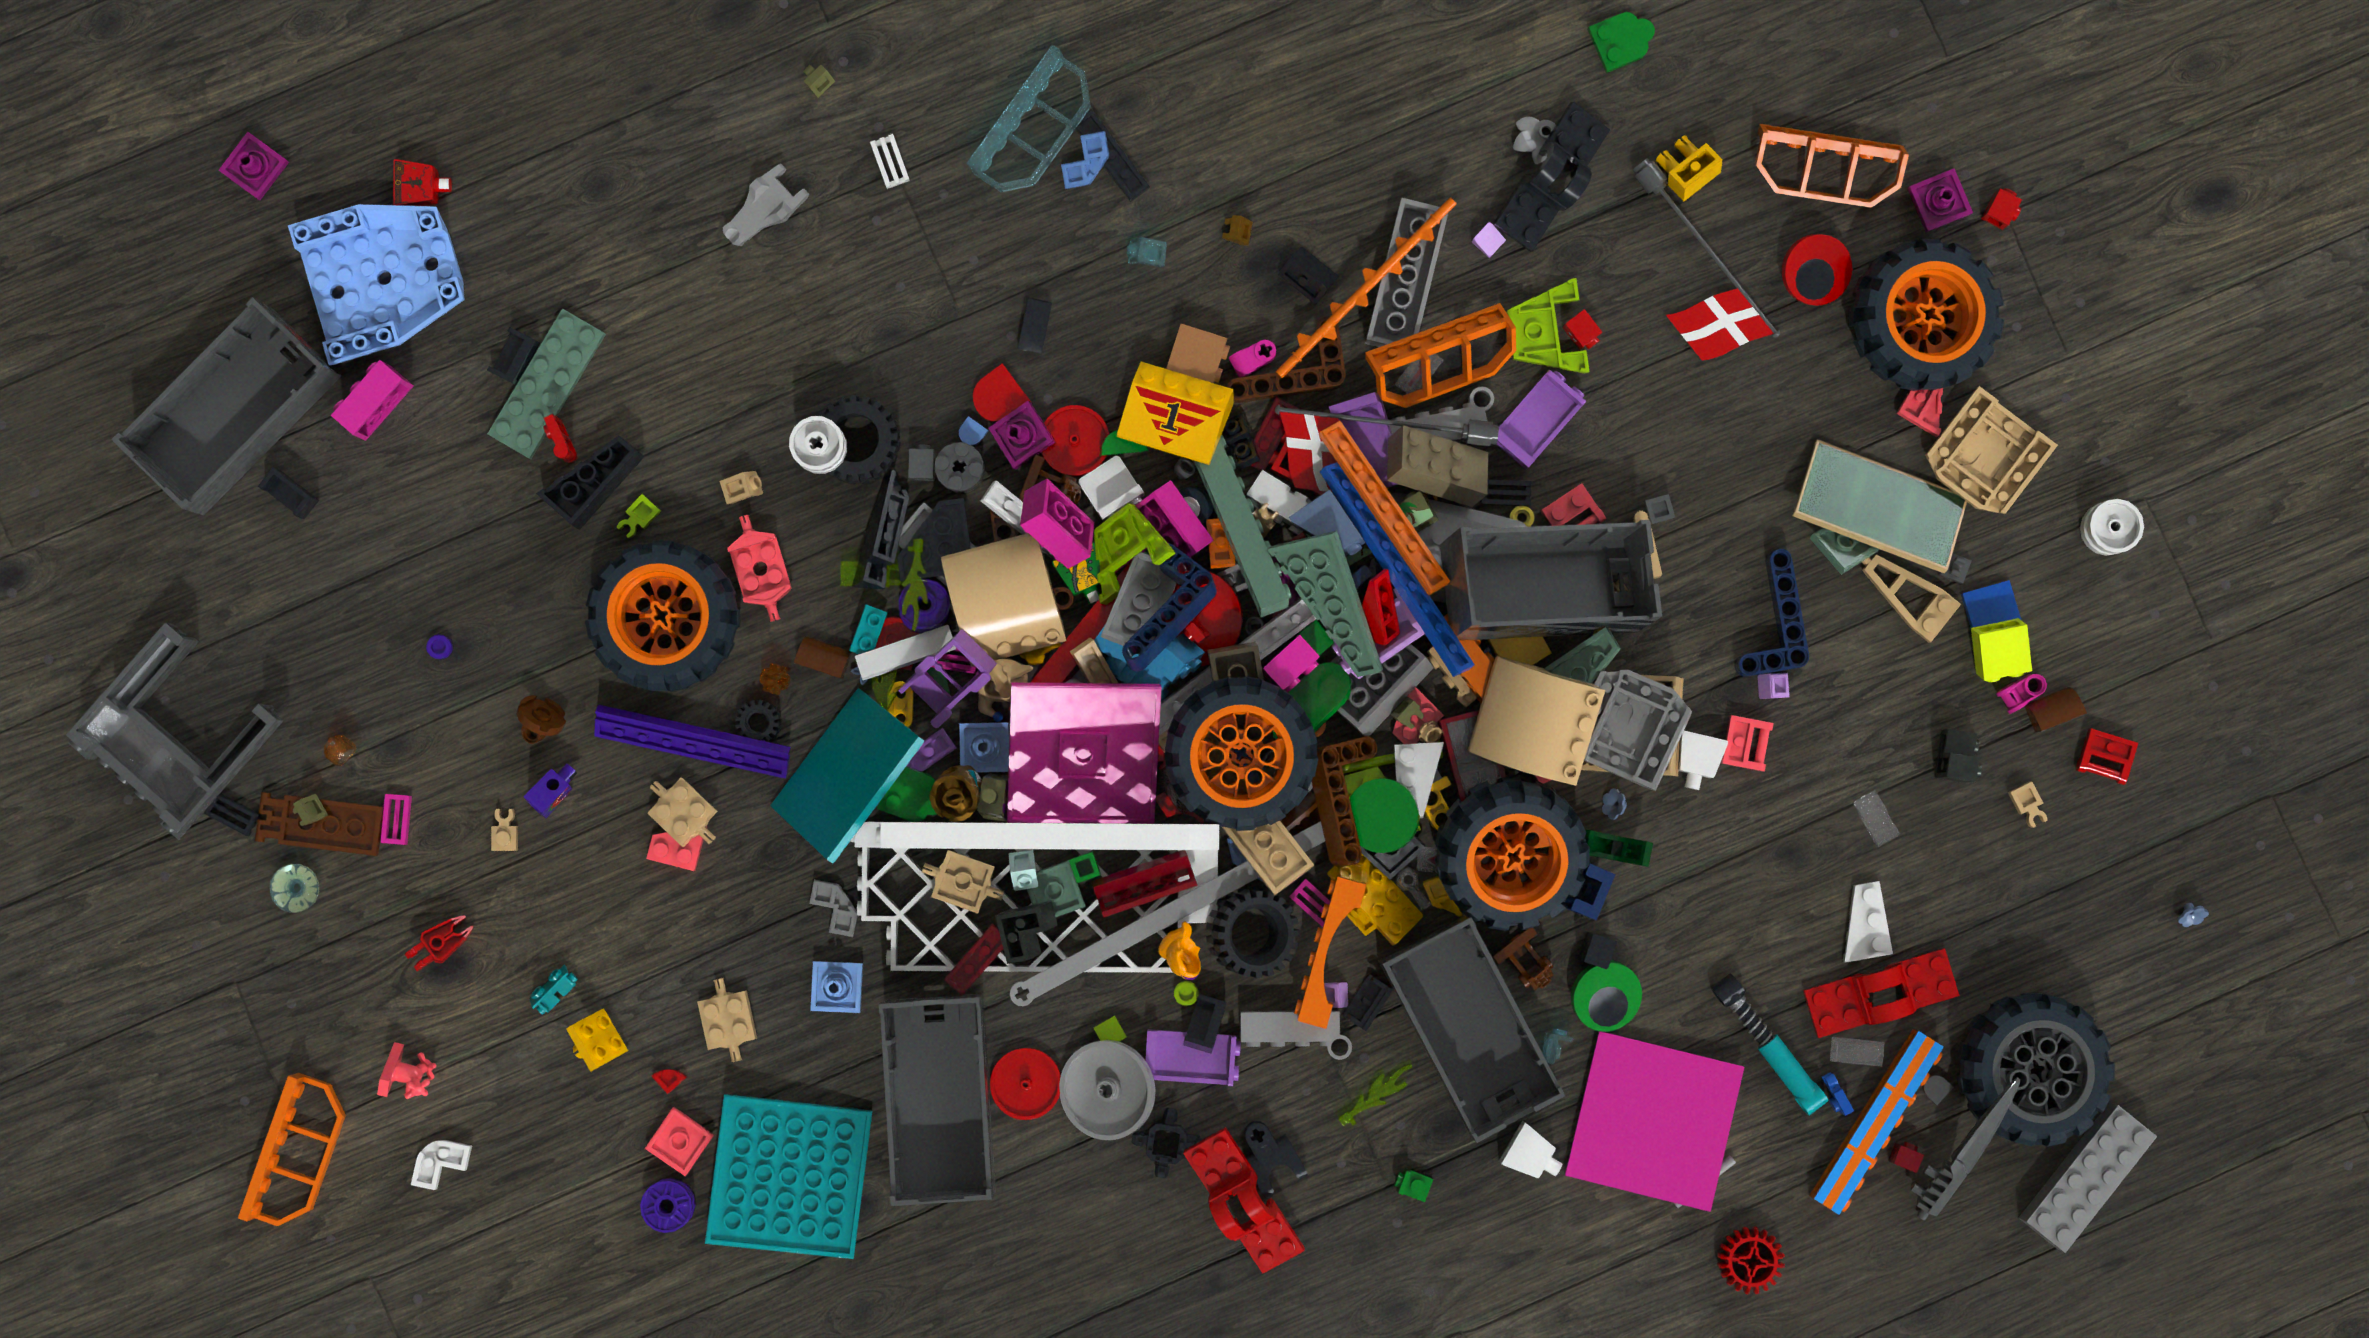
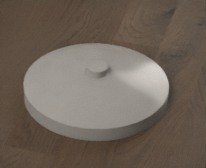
M1100 1040L1087 1044L1071 1055L1061 1073L1059 1089L1063 1109L1073 1125L1090 1137L1100 1140H1116L1126 1137L1138 1130L1151 1114L1155 1102L1153 1074L1145 1059L1135 1049L1124 1043L1114 1040Z

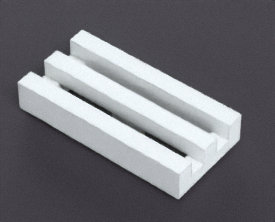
M891 134L886 138L882 137L877 141H871L870 143L886 188L888 189L910 181L894 135ZM891 142L903 175L900 179L898 178L886 143ZM881 145L885 153L888 165L890 167L892 176L894 178V181L891 182L889 181V178L887 176L885 167L883 165L881 156L877 148Z

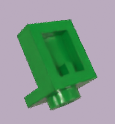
M1405 1168L1403 1173H1398L1394 1186L1398 1187L1396 1190L1398 1194H1404L1425 1202L1433 1178Z

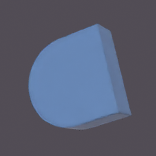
M969 416L959 429L961 441L971 446L978 445L988 433L986 428Z

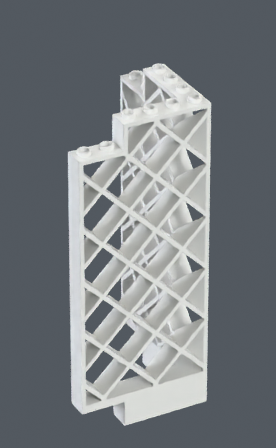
M864 822L851 840V842H855V847H862V851H858V866H862V876H858L857 889L862 891V901L857 902V915L861 916V921H891V926H887L886 931L887 940H891V950L886 952V965H891V971H951L956 965L935 944L961 919L979 937L984 934L966 915L969 910H961L958 906L947 902L945 903L957 916L932 941L906 915L931 888L934 890L935 877L931 879L927 874L922 873V869L906 854L911 848L954 849L957 853L970 857L967 853L971 849H1015L1017 852L1032 849H1075L1080 855L1089 853L1092 850H1137L1141 856L1129 868L1139 865L1144 859L1148 862L1152 861L1153 859L1149 854L1153 850H1186L1197 886L1178 892V898L1218 877L1219 824ZM870 848H892L897 854L869 880ZM901 858L927 883L902 910L875 884ZM1035 862L1036 871L1042 870ZM1010 864L994 880L991 879V887L1002 890L997 883L1010 871ZM1098 865L1101 876H1108V874ZM1189 874L1178 878V882L1190 879ZM869 887L896 915H869ZM1005 892L1004 895L998 894L1003 896L1002 899L1012 909L1020 908ZM1168 896L1159 898L1145 912L1139 906L1133 907L1140 915L1138 919L1153 912ZM1098 899L1085 911L1082 909L1075 910L1080 916L1054 942L1044 932L1037 933L1049 947L1031 965L1007 964L1005 954L1001 951L998 957L1006 965H989L984 971L1042 972L1051 966L1037 965L1052 950L1062 960L1068 958L1057 945L1083 919L1102 939L1107 937V934L1088 916L1099 904ZM1218 900L1179 920L1178 928L1182 927L1181 924L1184 921L1187 923H1213L1214 918L1209 916L1211 910H1218L1216 905ZM900 919L927 945L907 965H898V921ZM1163 930L1157 932L1162 938L1167 935ZM931 949L945 965L915 964ZM1123 951L1118 953V955L1129 966L1096 965L1085 971L1173 973L1169 966H1160L1166 960L1162 957L1152 966H1137Z

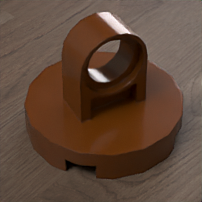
M536 695L527 696L521 700L517 708L516 715L523 725L521 734L523 739L529 744L537 743L546 736L559 734L566 724L564 719L565 711L551 699L545 698V701L536 699ZM531 731L537 733V737L533 736Z

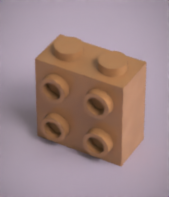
M1180 324L1166 369L1211 383H1219L1223 369L1219 368L1221 359H1227L1230 346L1226 345L1227 338Z

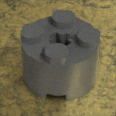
M963 442L952 443L945 446L938 453L935 460V473L940 483L948 491L966 494L975 490L982 483L985 474V464L980 453L973 446ZM960 463L963 465L965 463L966 466L963 467L965 471L963 473L959 471L954 472L956 464Z

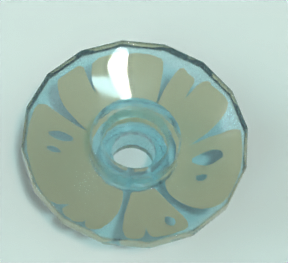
M289 864L281 867L273 875L270 882V895L273 902L280 909L289 913H298L309 909L316 902L319 894V881L316 874L309 867L301 864ZM296 883L301 886V890L298 893L293 889Z

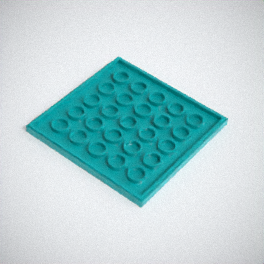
M858 688L770 806L825 859L834 863L922 746L924 740Z
M724 1094L705 1244L854 1259L872 1110Z

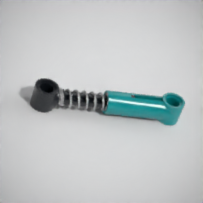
M1731 973L1711 988L1724 1007H1730L1733 1013L1736 1012L1739 1016L1738 1019L1743 1021V1026H1747L1750 1030L1748 1033L1753 1034L1754 1040L1757 1039L1760 1043L1758 1050L1794 1095V1099L1808 1116L1829 1101L1777 1034L1772 1036V1031L1767 1030V1024H1763L1761 1022L1762 1018L1757 1017L1756 1011L1751 1009V1004L1746 1002L1744 988Z

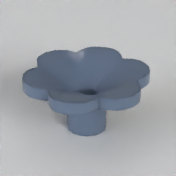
M1613 788L1603 796L1604 805L1602 812L1615 820L1624 813L1627 803L1625 795L1620 793L1618 789Z
M2187 903L2183 906L2184 911L2177 920L2183 927H2189L2192 924L2202 923L2204 918L2209 915V912L2203 906L2194 908L2192 903Z

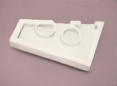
M1444 742L1394 745L1396 781L1405 785L1413 793L1418 805L1420 818H1423Z
M1875 881L1853 885L1849 912L1850 920L1846 934L1847 942L1843 962L1893 954L1880 882Z

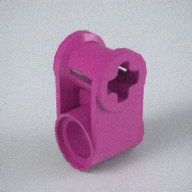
M1261 340L1231 355L1229 360L1239 378L1247 377L1274 360L1276 347L1269 340ZM1262 346L1266 349H1272L1269 352V357L1266 358L1265 355H1259Z
M2029 674L1996 692V695L1998 697L2001 696L2008 707V714H2012L2043 694L2047 688V683L2043 676ZM2032 678L2038 683L2035 692L2030 691L2028 688V682Z

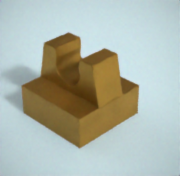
M1237 215L1225 219L1224 224L1231 227L1230 232L1223 233L1222 238L1239 245L1249 246L1253 222Z

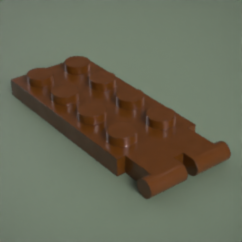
M261 792L258 813L266 814L267 817L266 820H257L255 841L265 842L266 837L278 839V844L378 856L384 807L319 799L328 815L319 821L301 826L299 822L302 819L298 813H293V804L305 797L284 795L283 800L271 798V793Z

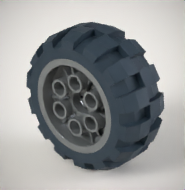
M2021 993L2019 996H2006L1991 1003L1989 1010L1984 1014L1978 1013L1967 1028L1970 1032L1965 1042L1960 1041L1956 1059L1960 1060V1073L1956 1074L1960 1093H1963L1968 1101L1967 1108L1977 1121L2012 1082L2013 1075L2017 1072L2021 1074L2017 1091L2020 1089L2024 1091L2017 1102L2012 1100L1995 1134L2015 1143L2028 1146L2044 1145L2048 1147L2065 1143L2067 1138L2072 1135L2080 1136L2094 1125L2092 1119L2097 1112H2104L2111 1098L2107 1094L2109 1081H2115V1062L2109 1059L2108 1051L2111 1049V1045L2104 1031L2096 1027L2094 1018L2080 1006L2073 1005L2067 1002L2066 999L2042 993ZM2030 1031L2032 1046H2028L2022 1035L2023 1033ZM2044 1040H2048L2050 1047L2047 1052L2043 1053L2040 1045ZM2061 1042L2064 1047L2057 1052L2058 1043ZM2020 1048H2024L2023 1060L2019 1061L2017 1052ZM2066 1056L2068 1066L2065 1069H2061L2059 1062L2061 1058ZM2002 1058L2014 1062L2012 1063L2013 1068L2000 1067ZM2046 1062L2048 1063L2050 1070H2047ZM2033 1064L2039 1066V1068L2035 1070L2036 1074L2030 1072V1070L2034 1068ZM2063 1073H2069L2068 1080L2062 1078ZM2062 1081L2064 1085L2063 1091L2057 1094L2055 1092V1085L2057 1082ZM2035 1089H2038L2040 1091V1098L2033 1102L2031 1094ZM2048 1093H2049V1095H2050V1097L2052 1098L2053 1102H2051L2050 1104L2047 1105Z

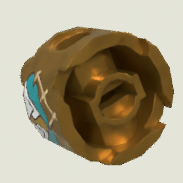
M969 765L953 766L945 770L935 781L930 792V801L935 812L942 818L945 816L949 818V821L953 822L964 821L969 818L978 808L982 784L981 777Z

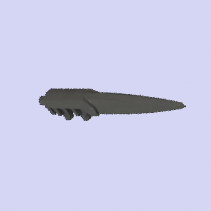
M2018 1077L1997 1097L1970 1130L1959 1147L1955 1149L1951 1155L1952 1162L1945 1159L1941 1169H1936L1927 1164L1923 1173L1932 1177L1927 1187H1923L1916 1182L1913 1183L1910 1191L1919 1195L1917 1197V1206L1921 1209L1917 1216L1920 1219L1926 1220L1929 1214L1938 1216L1975 1166L1993 1138L2020 1084Z

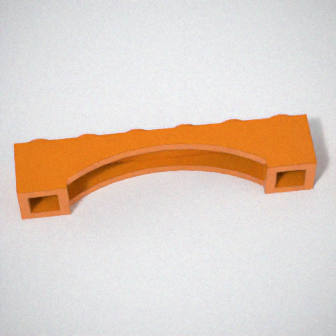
M1338 875L1336 881L1331 879L1327 894L1332 896L1330 903L1324 904L1321 918L1325 919L1323 928H1317L1314 942L1318 943L1316 952L1311 951L1307 966L1312 968L1309 976L1304 975L1301 990H1304L1305 993L1303 1000H1297L1294 1014H1298L1297 1021L1324 1029L1327 1028L1333 1007V1002L1327 1000L1324 988V965L1327 950L1342 920L1354 908L1360 909L1366 883Z

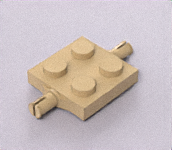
M681 777L667 790L658 781H655L654 785L650 786V789L660 798L647 814L682 847H685L692 838L698 835L707 844L713 841L706 834L712 840H715L716 836L706 827L709 820L718 811L685 779Z
M948 850L944 862L939 868L927 863L923 866L930 870L923 868L922 873L935 877V887L931 896L935 899L979 913L982 902L987 896L1001 901L1003 896L994 894V892L1004 895V890L991 887V877L995 866Z
M724 978L716 979L713 981L717 995L697 1002L708 1050L719 1047L729 1048L731 1062L740 1061L742 1059L739 1045L746 1041L757 1039L747 990L737 993L726 992Z

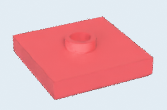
M673 1107L645 1149L682 1175L687 1176L715 1134Z

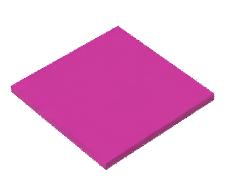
M1011 682L1007 823L1154 824L1161 684Z
M1599 1031L1565 1176L1711 1212L1744 1066Z

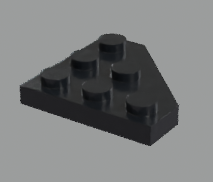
M964 498L939 501L928 518L912 536V539L897 556L901 582L945 576L941 557L971 549Z

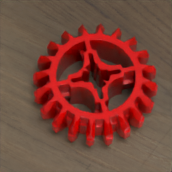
M1746 1226L1743 1227L1742 1235L1735 1229L1733 1231L1734 1239L1728 1235L1725 1237L1730 1242L1728 1246L1723 1243L1720 1244L1725 1253H1717L1718 1258L1724 1259V1261L1717 1263V1266L1722 1269L1726 1268L1720 1275L1723 1278L1728 1277L1726 1283L1729 1286L1735 1283L1734 1289L1736 1291H1740L1743 1287L1744 1293L1749 1294L1752 1287L1753 1292L1759 1294V1286L1764 1291H1768L1766 1283L1770 1282L1772 1285H1776V1281L1772 1279L1773 1276H1782L1777 1271V1267H1785L1784 1263L1778 1261V1259L1785 1257L1784 1253L1777 1252L1782 1247L1781 1244H1773L1776 1238L1773 1235L1767 1237L1768 1232L1764 1229L1759 1233L1758 1228L1755 1226L1751 1229V1233ZM1749 1241L1743 1252L1734 1254L1741 1244ZM1757 1241L1766 1246L1769 1259L1759 1256ZM1751 1256H1753L1755 1259L1759 1260L1751 1262L1749 1266V1264L1742 1259H1751ZM1732 1261L1743 1265L1744 1279L1735 1274ZM1759 1268H1767L1760 1277L1752 1279Z

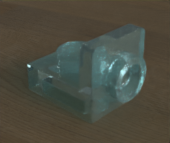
M1144 237L1132 239L1127 247L1128 264L1141 263L1156 267L1165 266L1167 242Z
M1553 1028V1033L1546 1032L1542 1054L1548 1064H1555V1059L1560 1057L1561 1045L1558 1044V1040L1573 1042V1037L1567 1035L1568 1031Z

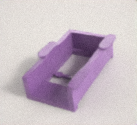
M961 629L934 656H927L915 668V673L898 691L902 694L909 687L914 690L936 712V715L930 722L933 727L938 728L952 715L950 709L970 691L978 692L990 681V672L997 663ZM953 646L980 670L963 687L943 669L941 664L937 663ZM934 666L935 670L940 671L959 691L950 696L926 671Z

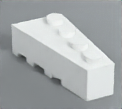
M1262 470L1246 494V497L1251 499L1253 507L1256 509H1260L1264 503H1268L1267 510L1271 514H1274L1276 511L1279 513L1274 521L1279 524L1282 521L1290 525L1289 530L1292 533L1299 535L1303 531L1296 528L1289 517L1312 501L1297 491L1293 493L1288 485Z

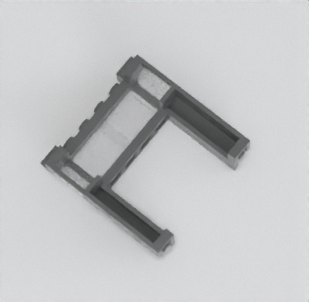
M165 622L66 736L71 739L68 744L85 759L95 760L99 757L97 761L108 769L111 767L117 773L115 775L117 779L122 783L130 784L136 789L134 793L140 799L150 801L154 805L152 809L163 820L161 825L179 840L284 720L273 711L275 709L273 705L257 704L252 710L256 716L210 768L206 766L141 709L146 701L199 643L195 638L186 637V634L178 629L179 627Z

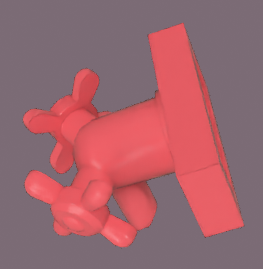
M394 1042L379 1080L377 1095L387 1097L392 1083L397 1081L406 1083V1093L404 1094L406 1099L421 1094L427 1096L428 1091L424 1087L428 1086L430 1080L434 1079L435 1076L432 1070L436 1068V1064L425 1059V1055L422 1052L417 1055L421 1062L416 1066L401 1062L404 1044ZM426 1073L429 1079L420 1082L422 1075Z

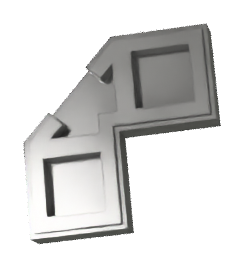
M814 879L809 904L833 908L829 933L854 937L858 918L857 910L840 884Z

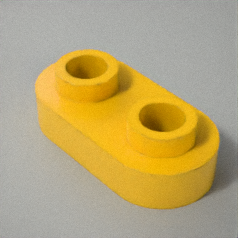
M895 682L888 691V712L896 718L899 714H904L906 719L903 724L909 728L913 723L914 692L909 687L905 691V697L902 699L898 698L897 692L905 682Z

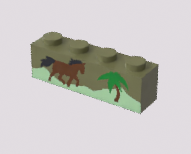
M1413 491L1403 498L1404 501L1398 504L1417 533L1439 520L1426 495L1421 491ZM1366 542L1361 545L1362 549L1351 556L1349 554L1345 556L1350 567L1357 569L1375 558Z

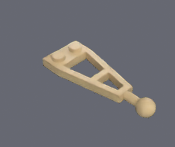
M1873 555L1872 558L1869 557L1861 562L1865 565L1862 569L1865 575L1906 624L1928 643L1933 641L1961 605L1942 588L1878 555ZM1877 565L1898 575L1889 587L1874 572V568ZM1905 580L1935 595L1916 620L1894 595Z

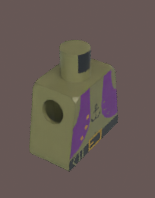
M989 773L982 778L978 813L984 819L1007 822L1008 775Z

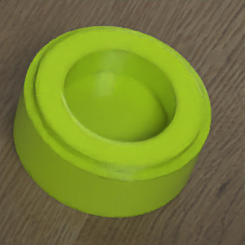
M1182 981L1176 985L1174 997L1179 1004L1189 1006L1196 1002L1199 992L1193 982Z

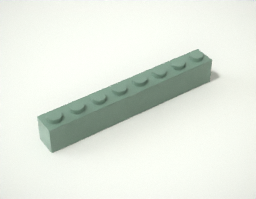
M1221 435L1210 465L1197 461L1194 462L1260 617H1264L1288 608L1291 593L1288 585L1282 584L1280 566L1277 562L1273 563L1271 554L1267 550L1271 545L1268 540H1263L1261 535L1264 533L1263 527L1259 519H1254L1252 501L1250 498H1245L1243 493L1245 491L1244 483L1241 477H1236L1235 462L1231 455L1227 456L1225 451L1227 448L1226 441L1223 435Z

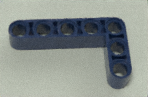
M1172 544L1169 545L1175 554L1170 557V560L1159 565L1165 575L1181 587L1123 646L1122 654L1128 667L1133 671L1144 670L1217 593L1216 585L1210 572ZM1157 636L1155 639L1149 640L1151 637ZM1139 654L1137 657L1132 658L1133 655Z
M1785 549L1770 552L1766 557V569L1780 648L1739 656L1735 661L1734 668L1741 676L1748 677L1796 669L1805 666L1809 660L1791 554ZM1776 554L1781 555L1784 559L1782 567L1774 564L1773 559ZM1780 578L1788 582V589L1786 591H1782L1778 587ZM1785 602L1789 603L1793 608L1791 615H1786L1782 611V605ZM1789 626L1796 629L1797 636L1794 640L1787 637L1786 630ZM1794 650L1798 651L1801 655V660L1798 664L1793 663L1790 658ZM1769 654L1774 655L1777 659V664L1774 668L1767 665L1766 659ZM1745 658L1753 663V668L1750 672L1745 671L1742 667V662Z

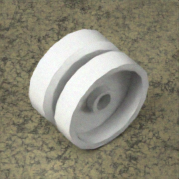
M811 416L801 420L793 428L789 439V448L793 458L805 470L814 474H826L835 470L843 463L847 453V441L844 433L832 420L823 416ZM817 442H821L823 444L821 449L818 447L815 448V444Z
M2121 499L2107 500L2091 507L2082 517L2080 526L2081 537L2086 546L2093 552L2105 556L2130 550L2142 538L2144 530L2143 517L2137 507Z

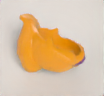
M1184 921L1181 924L1182 927L1169 932L1162 939L1158 952L1162 958L1167 960L1173 973L1181 976L1183 979L1193 980L1198 977L1201 970V962L1198 955L1200 947L1196 946L1195 942L1190 938L1192 927Z

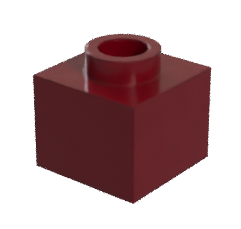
M1904 1141L1903 1146L1895 1143L1888 1161L1917 1173L1924 1155L1917 1152L1919 1147Z

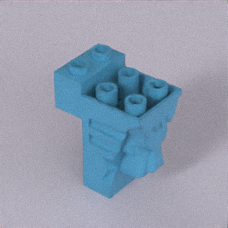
M1104 627L1094 640L1100 651L1108 655L1106 662L1115 678L1121 681V684H1161V701L1168 695L1169 691L1167 688L1170 684L1173 685L1179 678L1184 679L1190 671L1194 673L1201 666L1202 661L1200 659L1205 653L1183 633L1175 637L1144 670L1133 671L1128 667L1122 654L1123 646L1101 637ZM1139 654L1133 655L1132 658L1137 657Z

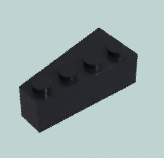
M617 436L594 452L593 456L584 462L581 461L569 473L560 476L553 481L552 485L540 490L536 494L569 524L580 530L644 456L621 436Z

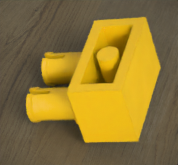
M1686 135L1681 137L1683 141L1678 139L1674 145L1686 158L1683 162L1679 164L1668 150L1663 151L1664 156L1660 153L1655 160L1669 174L1668 186L1683 202L1719 175L1722 168V159L1707 143L1698 149Z

